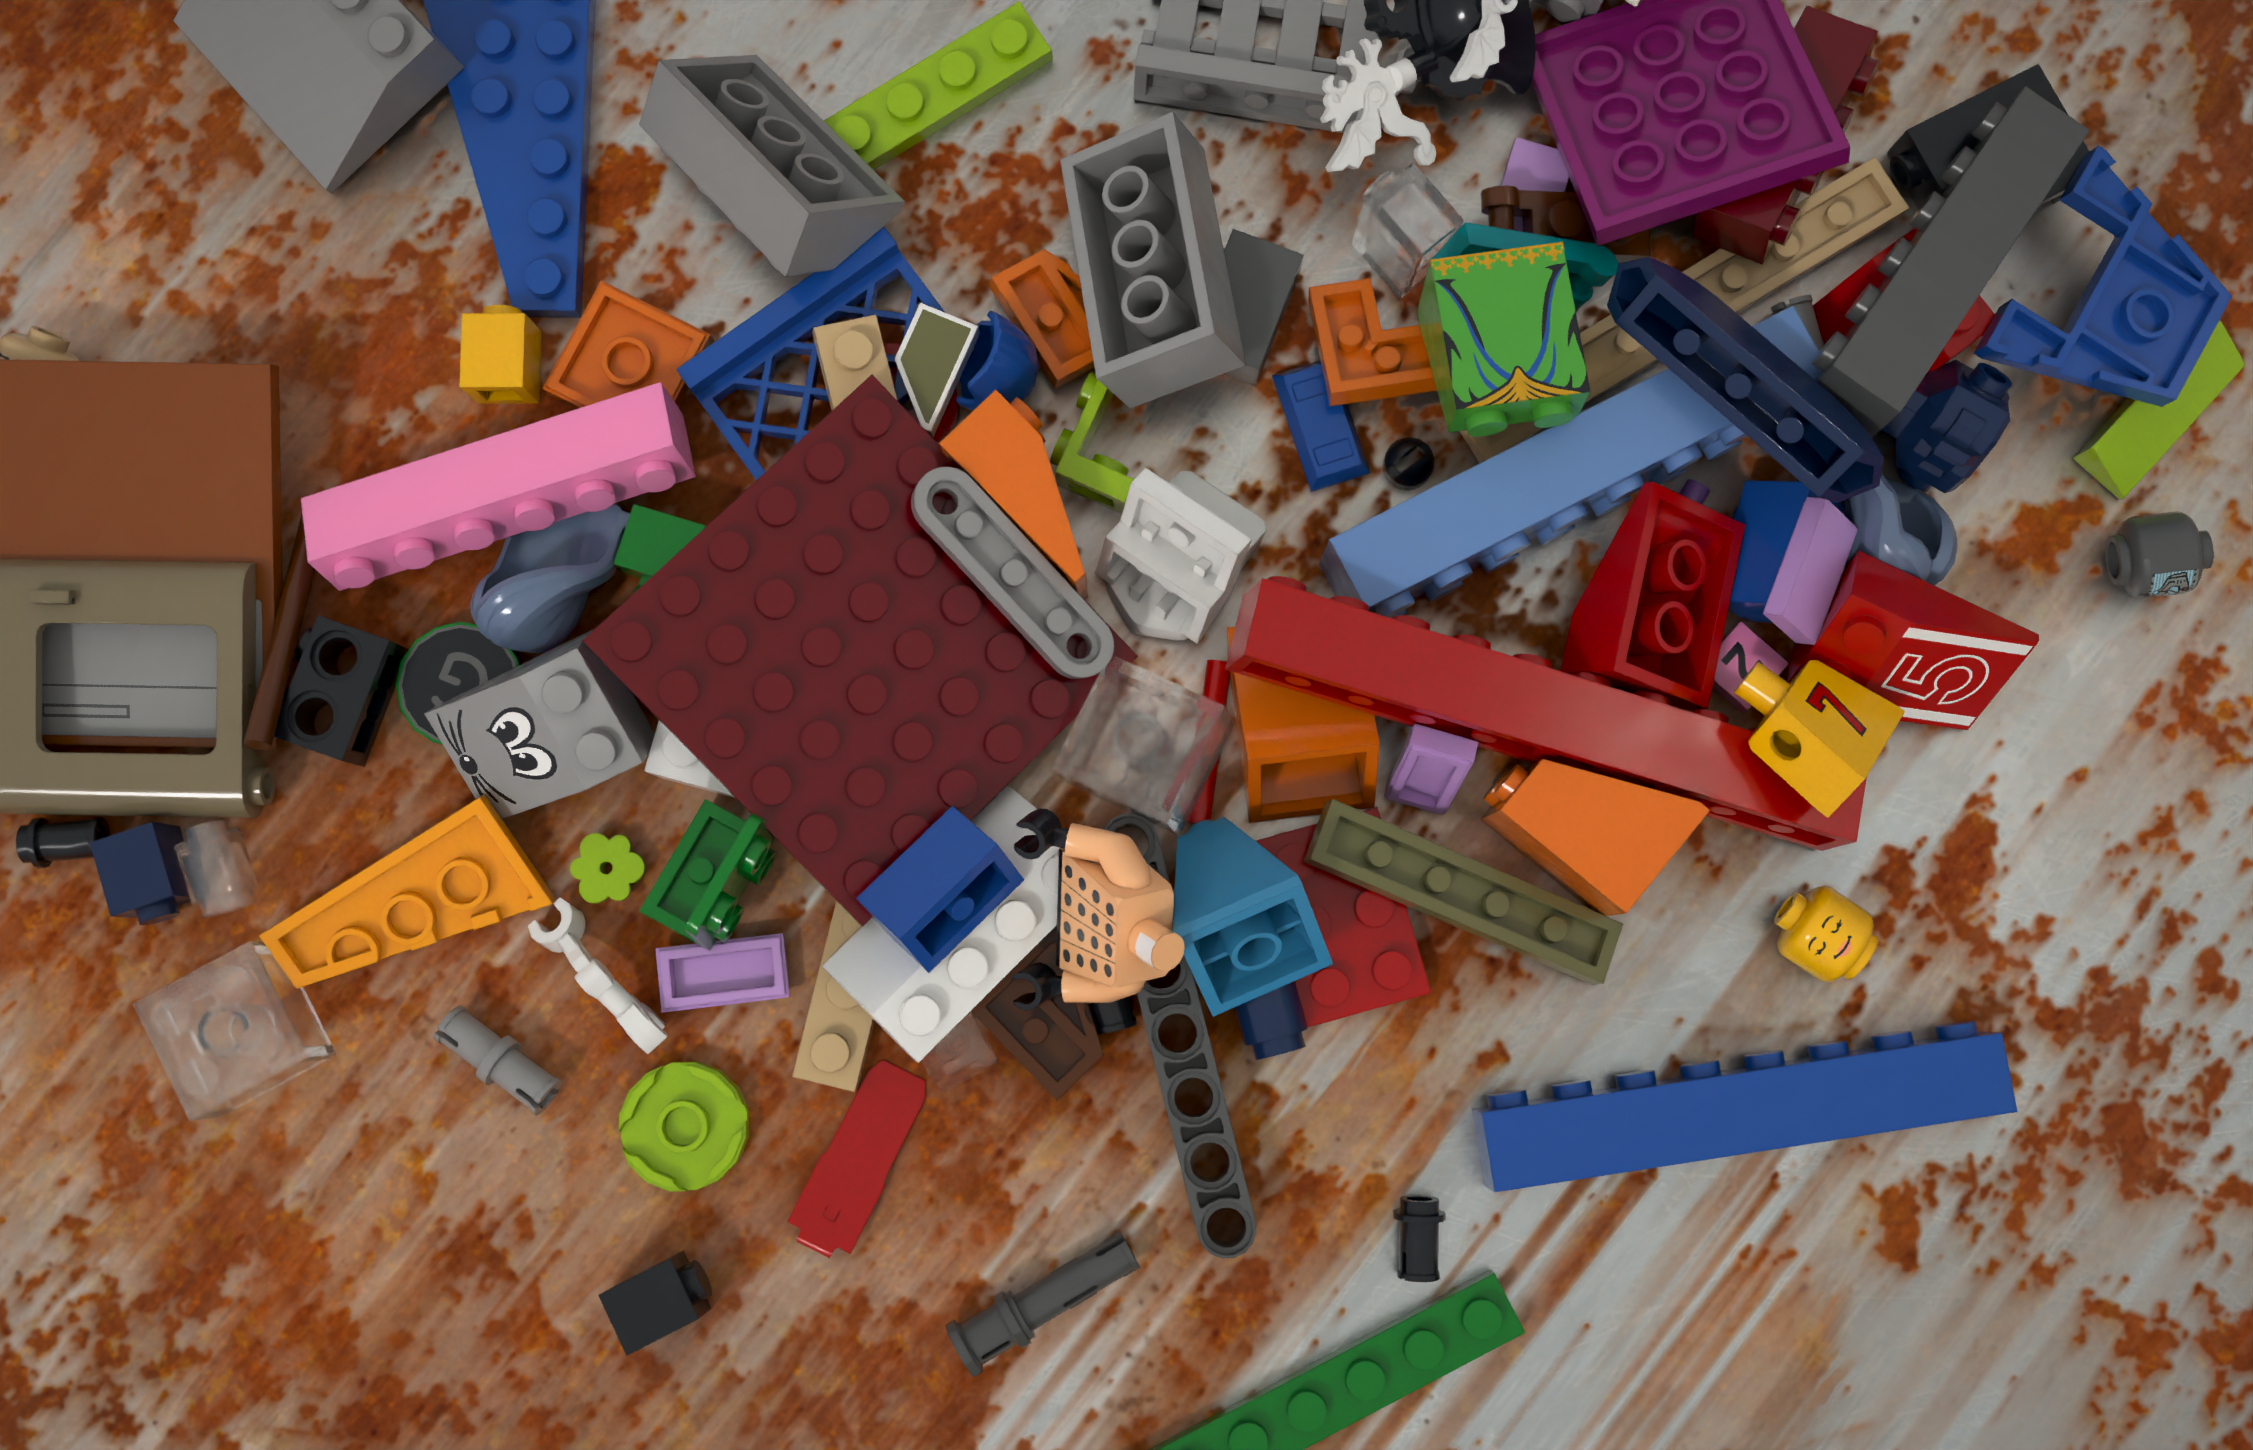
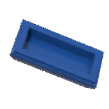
M1321 360L1272 375L1310 491L1314 492L1370 474L1371 472L1348 405L1330 406Z

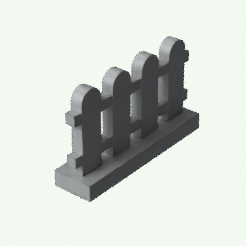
M1162 0L1156 31L1144 29L1142 41L1138 47L1135 63L1134 100L1331 131V120L1326 123H1321L1320 117L1325 110L1323 105V98L1325 96V92L1322 89L1323 80L1329 75H1333V86L1338 88L1340 80L1351 81L1352 73L1349 67L1338 66L1335 59L1314 56L1319 24L1343 28L1339 56L1345 57L1346 51L1353 50L1356 59L1362 65L1365 64L1366 60L1365 52L1359 41L1366 38L1372 43V40L1379 39V36L1374 31L1366 30L1364 26L1367 16L1364 0H1348L1347 6L1325 3L1323 0ZM1199 5L1222 9L1217 41L1193 37ZM1259 15L1283 18L1278 50L1254 47ZM1358 111L1352 113L1342 131H1338L1339 133H1344L1346 125L1356 120Z

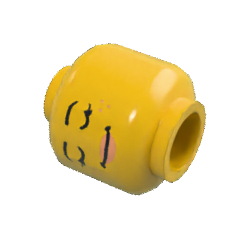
M1829 886L1816 887L1805 896L1797 891L1793 892L1782 904L1774 918V923L1781 928L1777 939L1779 953L1822 982H1833L1840 977H1844L1846 980L1854 978L1868 963L1878 944V938L1872 934L1874 923L1870 913Z

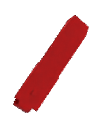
M881 1060L868 1070L827 1152L821 1154L787 1221L801 1229L797 1238L798 1243L828 1258L831 1257L836 1247L849 1254L852 1253L885 1187L884 1180L925 1101V1080L885 1060Z

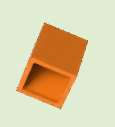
M1227 627L1228 656L1235 627ZM1230 671L1249 823L1321 814L1325 802L1331 799L1356 809L1375 808L1380 742L1373 714Z
M1541 759L1525 769L1520 764H1517L1511 771L1506 770L1484 796L1483 800L1491 807L1480 820L1587 908L1605 916L1628 913L1710 810L1696 800Z

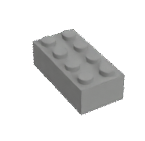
M1170 112L1060 159L1096 379L1129 408H1133L1245 366L1246 363L1205 151L1175 113Z

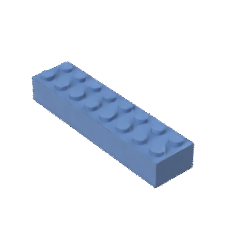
M1794 306L1752 326L1813 379H1816L1821 370L1812 365V362L1818 355L1819 350ZM1668 368L1592 406L1579 415H1575L1570 422L1551 427L1329 539L1319 565L1336 596L1359 599L1369 606L1368 611L1389 618L1397 615H1406V608L1415 603V598L1426 594L1429 602L1436 601L1463 586L1462 580L1473 574L1472 569L1481 565L1486 574L1491 573L1517 559L1520 556L1518 552L1531 544L1530 540L1535 537L1538 538L1542 546L1555 541L1576 528L1574 524L1588 515L1587 511L1593 509L1597 518L1606 515L1631 500L1630 495L1639 491L1646 481L1655 482L1663 486L1686 473V467L1702 458V453L1705 454L1708 461H1712L1743 443L1741 439L1747 435Z

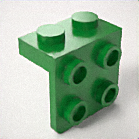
M705 799L639 912L709 951L717 938L726 942L734 932L744 912V908L737 903L750 882L758 886L763 881L777 854L775 850L770 848L774 838L765 828V820L752 813L745 821Z

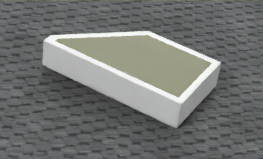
M920 303L896 354L895 362L921 426L931 437H934L980 335V331L977 325Z

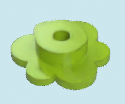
M592 833L582 840L580 844L581 857L572 861L570 872L574 878L581 880L579 892L585 901L598 904L604 902L609 897L615 901L626 900L631 894L630 884L638 882L644 876L646 870L645 862L640 855L631 852L632 844L626 836L615 835L609 840L603 834ZM607 863L612 864V871L609 874H606L604 870Z

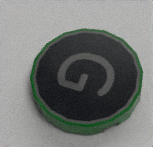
M456 622L437 626L415 640L401 660L396 681L400 710L413 730L433 743L443 745L424 713L521 665V660L518 657L519 654L515 650L493 644L491 640L480 633L476 624Z

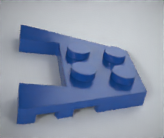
M2098 145L2084 155L2060 201L2113 234L2114 239L2063 331L2014 299H2011L1998 308L1973 354L1981 359L2163 407L2178 398L2232 295L2179 234L2173 238L2169 237L2148 212L2152 206L2150 200L2138 187L2130 191L2110 168L2116 161L2105 149Z

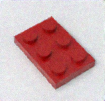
M1378 807L1363 811L1381 819ZM1317 824L1256 840L1258 844L1298 874L1333 962L1332 965L1295 981L1307 1028L1431 993L1406 905L1303 862Z

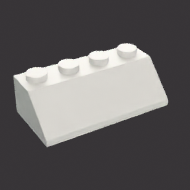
M1008 785L971 822L999 845L1024 878V881L930 973L896 943L873 917L822 965L832 978L918 1063L1057 925L1059 847L1052 846L1036 859H1026L1016 853L1014 844L1027 835H1036L1029 829L1018 827L1016 823L1029 813L1037 810V808Z

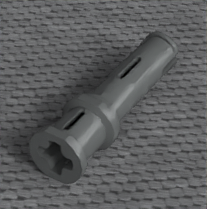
M1119 1230L1104 1240L1103 1243L1072 1259L1016 1295L1010 1290L1006 1293L1001 1291L994 1296V1304L961 1324L956 1320L949 1322L945 1325L946 1330L963 1364L970 1374L976 1377L983 1373V1364L1016 1344L1022 1348L1031 1344V1339L1036 1337L1035 1329L1141 1267Z

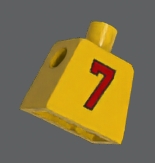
M1809 660L1790 683L1758 661L1734 691L1737 696L1765 715L1748 740L1750 749L1827 818L1866 779L1905 713L1904 710L1818 660Z

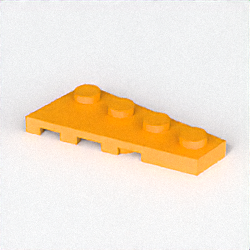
M483 794L259 935V937L293 985L298 989L376 963L380 959L410 949L412 951L437 943L440 939L470 929L476 930L500 922L504 918L551 905L555 902L556 898L489 799Z

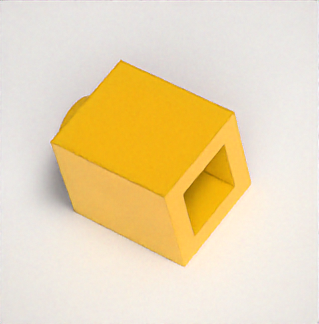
M489 305L483 308V313H462L459 388L478 404L540 403L542 331L525 313H522L519 308L513 306Z

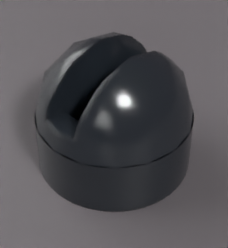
M1413 437L1401 438L1390 445L1384 456L1382 467L1385 478L1398 489H1417L1424 485L1432 474L1435 463L1434 455L1430 447L1421 439ZM1414 450L1422 454V458L1414 462L1402 473L1395 466L1396 463Z

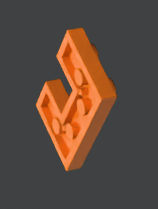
M1371 278L1309 287L1308 303L1330 406L1437 391L1420 325L1382 330Z

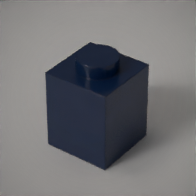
M149 822L90 842L111 917L138 918L139 925L155 924L180 915L178 905L201 898L180 826Z

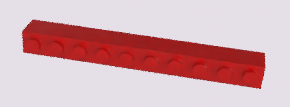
M1272 576L1268 579L1262 578L1242 597L1225 670L1412 727L1415 723L1479 742L1478 747L1527 762L1536 763L1541 759L1696 800L1710 810L1706 815L1708 817L1816 850L1824 851L1857 842L1866 779L1827 818L1750 749L1748 740L1756 728L1747 730L1728 724L1729 718L1722 713L1702 709L1689 712L1670 706V699L1659 693L1649 691L1628 693L1612 688L1611 681L1598 674L1580 672L1571 675L1552 669V663L1541 656L1533 654H1515L1510 656L1491 650V643L1477 636L1455 635L1450 637L1430 631V624L1416 617L1397 615L1389 618L1368 611L1369 606L1356 598L1333 596L1328 599L1306 592L1307 587L1302 582L1288 577Z

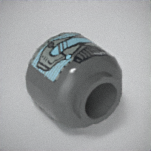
M2178 511L2134 516L2126 519L2120 524L2117 534L2108 537L2105 550L2107 571L2112 583L2115 586L2122 585L2129 595L2138 599L2184 594L2194 590L2201 579L2203 569L2211 568L2214 559V549L2210 534L2206 530L2199 531L2191 517Z

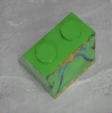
M1563 242L1430 259L1417 314L1448 432L1467 430L1470 436H1489L1505 430L1508 424L1533 421L1536 427L1549 428L1568 423L1575 415H1579L1591 391Z

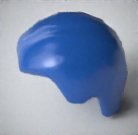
M989 311L987 314L991 321H981L976 324L979 327L980 335L974 346V354L969 357L959 379L962 386V397L957 396L956 401L962 407L972 411L995 390L1009 403L1016 397L1023 401L1033 391L1036 383L1039 361L1033 341L1017 325L994 311Z

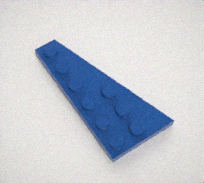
M423 0L433 34L465 67L447 85L511 304L513 307L519 308L528 317L581 318L596 0Z

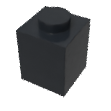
M683 1250L609 1288L598 1296L625 1354L628 1356L698 1320L710 1311L711 1307L707 1298L712 1296V1288L700 1263L697 1260L689 1263Z

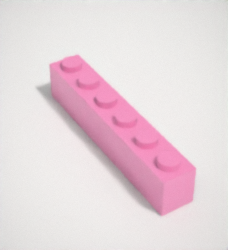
M659 382L302 497L301 505L307 561L339 591L347 588H361L371 584L376 579L407 569L424 568L433 561L466 550L483 549L490 546L494 541L526 531L543 530L554 522L585 512L602 511L611 507L616 502L644 493L667 490L676 483L696 477L684 415L663 384Z

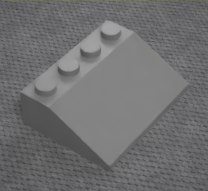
M184 0L173 20L325 190L331 194L465 68L403 0Z

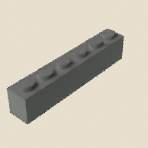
M2026 86L2006 107L1996 101L1985 113L1971 133V135L1980 140L1974 150L1965 146L1942 174L1940 179L1949 185L1941 196L1936 191H1933L1909 222L1912 227L1918 230L1912 240L1908 241L1901 237L1877 268L1879 272L1886 276L1878 288L1869 284L1847 311L1845 317L1854 324L1845 336L1836 331L1812 362V365L1821 370L1815 380L1845 406L1871 438L1902 411L2090 131L2087 127Z

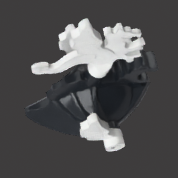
M1364 0V7L1367 13L1364 23L1366 30L1376 32L1379 37L1386 35L1389 39L1398 37L1401 40L1406 38L1409 41V45L1399 51L1396 62L1385 67H1380L1377 61L1382 47V42L1379 39L1372 40V43L1366 38L1359 41L1365 52L1366 62L1364 65L1356 59L1353 50L1346 51L1345 57H1337L1336 62L1338 66L1349 67L1352 73L1351 81L1340 80L1337 88L1333 86V75H1329L1323 80L1322 89L1325 92L1323 105L1325 110L1320 117L1321 123H1326L1331 120V131L1338 132L1342 131L1352 113L1358 111L1355 121L1346 125L1340 145L1325 167L1327 172L1343 171L1346 167L1358 169L1366 156L1375 154V142L1382 137L1381 128L1385 133L1394 137L1414 138L1418 143L1414 148V158L1418 165L1429 166L1433 163L1436 157L1435 146L1431 143L1430 132L1423 122L1402 115L1396 98L1400 92L1404 94L1412 93L1419 81H1422V85L1430 87L1439 98L1451 96L1458 101L1464 100L1469 95H1480L1487 80L1495 81L1505 86L1514 95L1524 94L1528 90L1533 76L1536 51L1535 29L1529 0H1394L1393 11L1388 8L1386 0Z

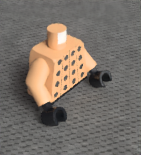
M1037 809L1016 823L1018 827L1029 829L1036 834L1024 836L1014 844V850L1023 858L1036 859L1052 846L1059 847L1056 966L1064 970L1062 976H1057L1050 966L1039 962L1031 964L1014 974L1011 979H1026L1033 984L1036 991L1023 994L1013 1000V1004L1018 1009L1025 1011L1033 1010L1055 995H1062L1065 1003L1114 1002L1141 992L1147 980L1166 976L1169 970L1175 968L1180 963L1184 955L1185 945L1182 937L1173 932L1174 892L1172 886L1147 864L1132 838L1122 833L1072 823L1069 829L1062 828L1059 818L1048 809Z

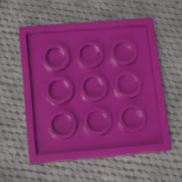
M1644 0L1637 7L1630 3H1625L1535 34V65L1531 84L1597 246L1849 163V142L1780 0Z

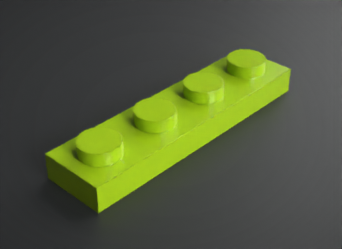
M1018 1L828 117L824 122L875 170L1053 60L1052 49L1021 2Z

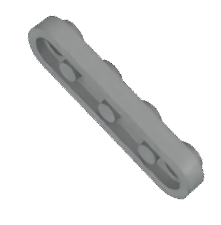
M939 467L926 473L915 486L911 497L912 512L919 525L1054 670L1071 679H1084L1101 672L1110 662L1114 651L1113 636L1106 623L969 475L953 467ZM940 492L949 494L955 502L953 513L944 515L937 512L932 504L934 494ZM1072 635L1082 637L1087 644V652L1082 659L1072 657L1067 651V641Z

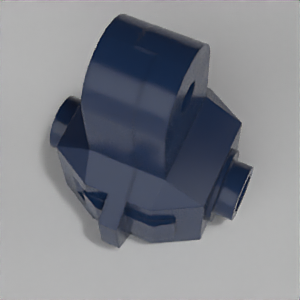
M1953 360L1936 370L1927 372L1902 411L1881 429L1895 437V466L1898 467L1896 469L1898 476L1912 488L1922 490L1923 492H1927L1931 487H1934L1943 493H1948L1964 483L1994 448L2010 422L2008 404L2010 397L2007 393L2012 386L2010 379L2000 370L1989 364L1979 363L1975 369H1972L1958 360Z

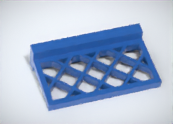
M882 227L834 270L812 273L681 365L676 371L757 480L766 472L758 462L762 436L795 440V445L810 432L808 428L814 399L829 401L827 390L816 388L820 362L815 342L813 341V344L804 343L813 336L814 327L831 324L839 317L856 319L876 315L880 323L905 326V337L920 303L942 312L945 311L901 254L895 240L886 228ZM900 275L912 291L908 314L876 310L875 304L878 290ZM865 300L864 308L855 307L860 302ZM788 353L811 356L805 386L773 382L776 362ZM886 354L889 367L898 368L895 362L896 356ZM898 369L894 389L897 401L903 405L910 400V397ZM763 372L762 380L753 379ZM737 389L759 391L754 423L727 419L717 403ZM771 393L803 398L797 429L765 424ZM737 432L751 434L749 448Z

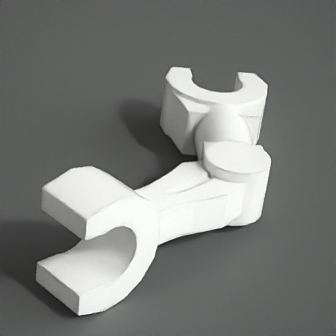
M562 898L557 899L553 904L561 913L559 926L555 930L550 931L547 927L534 920L528 925L531 937L552 952H564L570 964L577 972L574 976L577 983L590 996L598 999L616 1017V1020L630 1038L644 1052L649 1054L668 1037L667 1033L663 1030L665 1023L652 1009L633 995H630L614 979L611 972L598 959L592 957L580 941L585 931L586 920L583 913Z

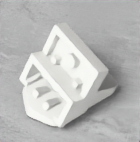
M1145 468L1131 482L1120 522L1104 539L1095 574L1107 582L1108 593L1132 633L1170 640H1185L1189 638L1197 644L1230 599L1240 571L1263 539L1266 523L1262 518L1191 471H1181L1168 482Z

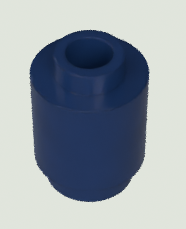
M1295 981L1235 1007L1245 1046L1252 1045L1256 1060L1306 1047L1302 1031L1308 1028Z

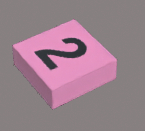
M1741 621L1735 624L1722 639L1713 688L1740 712H1745L1751 705L1737 696L1734 691L1752 667L1759 661L1779 676L1789 663Z

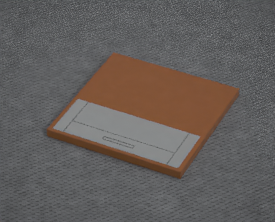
M0 359V559L256 562L255 682L256 688H258L282 593L279 366L272 364ZM72 598V604H75V598ZM54 623L45 628L43 631L42 659L43 744L215 748L217 637L211 627L205 625ZM274 737L271 749L285 747L284 740Z

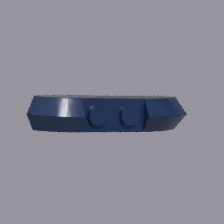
M1650 257L1619 263L1607 303L1614 322L1819 498L1839 503L1880 485L1884 457L1870 435L1841 402L1716 295L1677 269Z

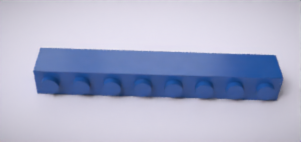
M1963 1021L1935 1026L1936 1038L1913 1041L1912 1031L1889 1032L1871 1036L1873 1045L1871 1048L1849 1051L1846 1040L1808 1045L1809 1057L1785 1061L1783 1050L1766 1051L1744 1055L1745 1067L1720 1070L1719 1060H1710L1680 1065L1681 1077L1656 1080L1655 1070H1644L1615 1075L1617 1087L1592 1090L1590 1080H1578L1551 1085L1552 1097L1528 1100L1526 1090H1512L1487 1095L1489 1106L1472 1109L1484 1185L1493 1192H1501L2017 1112V1106L2003 1035L1999 1032L1977 1031L1976 1021Z

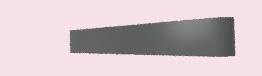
M1134 813L1121 814L1112 818L1103 830L1117 832L1124 827L1140 829L1148 840V848L1143 855L1145 861L1169 882L1159 838L1153 824L1145 817ZM1183 955L1179 963L1180 973L1173 985L1167 988H1155L1146 982L1145 987L1137 995L1198 1237L1202 1246L1210 1254L1220 1258H1235L1245 1253L1253 1244L1256 1235V1220L1194 976ZM1171 1014L1186 1015L1195 1025L1196 1035L1194 1041L1188 1048L1182 1051L1167 1049L1158 1038L1160 1023ZM1188 1078L1204 1080L1211 1088L1212 1098L1210 1104L1204 1111L1198 1114L1183 1112L1174 1101L1177 1086ZM1204 1143H1216L1221 1145L1227 1152L1228 1162L1221 1174L1215 1177L1206 1178L1200 1176L1191 1166L1190 1159L1194 1150ZM1218 1209H1235L1244 1218L1242 1232L1231 1241L1214 1239L1207 1230L1209 1217Z

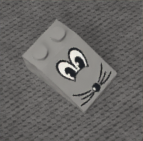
M593 630L424 713L475 799L485 794L502 819L587 790L643 763L649 755L655 732L632 692L583 643L582 640Z

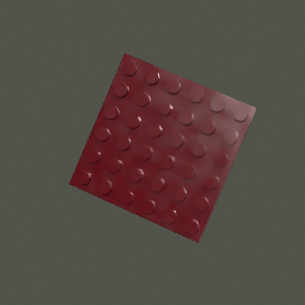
M873 374L582 640L599 660L751 814L753 813L765 820L767 831L860 926H864L872 916L856 898L952 806L971 821L1138 657L1106 623L1113 636L1114 651L1110 662L1101 672L1084 679H1071L1053 669L916 521L911 508V497L920 479L929 471L939 467H953L961 471L963 470L954 460L950 461L942 452L939 444ZM944 492L934 494L932 499L934 509L944 515L953 513L955 509L953 498ZM1072 635L1067 641V651L1072 657L1082 659L1086 655L1087 644L1082 637Z

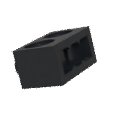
M317 615L313 628L307 629L298 643L296 650L298 666L290 686L286 687L274 737L344 762L365 767L396 688L401 660L409 649L385 638ZM354 645L357 651L356 663L348 673L340 675L337 667L339 655L344 649ZM330 704L334 715L333 722L326 732L318 735L314 727L315 716L322 707Z

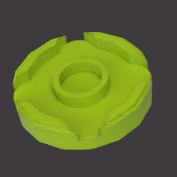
M672 1062L646 1073L629 1090L619 1114V1132H621V1141L624 1146L622 1150L628 1165L645 1182L669 1192L698 1190L721 1180L740 1161L750 1137V1111L741 1089L722 1070L702 1062Z

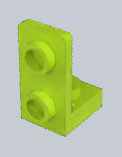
M1090 372L1076 402V407L1083 410L1074 432L1066 428L1062 431L1053 449L1050 463L1057 466L1055 471L1057 486L1122 514L1131 482L1134 480L1127 476L1129 469L1122 463L1104 455L1095 454L1093 460L1085 458V454L1113 396V393L1096 379V374Z

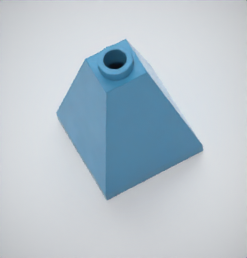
M1226 817L1215 821H1200L1194 824L1187 833L1177 837L1173 932L1180 935L1184 941V956L1213 1017L1333 964L1298 874Z

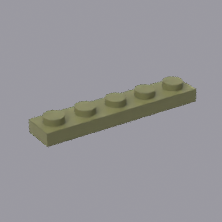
M1335 799L1325 802L1303 861L1592 985L1604 984L1623 927V923Z

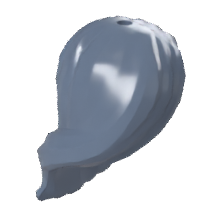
M1881 473L1880 485L1845 500L1844 515L1858 528L1845 564V569L1859 550L1935 586L1944 579L1954 565L1958 544L1953 522L1945 510L1922 490L1895 482L1884 477Z
M613 504L602 511L585 512L554 522L543 530L526 531L507 537L493 570L478 583L470 601L471 616L480 633L497 646L528 653L546 652L569 638L581 619L589 592L608 581L615 574L617 566L613 563L630 513L623 511L620 506Z

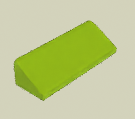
M2220 320L2217 323L2175 401L2160 407L2127 398L2073 457L2079 465L2119 500L2124 499L2246 365L2223 323Z

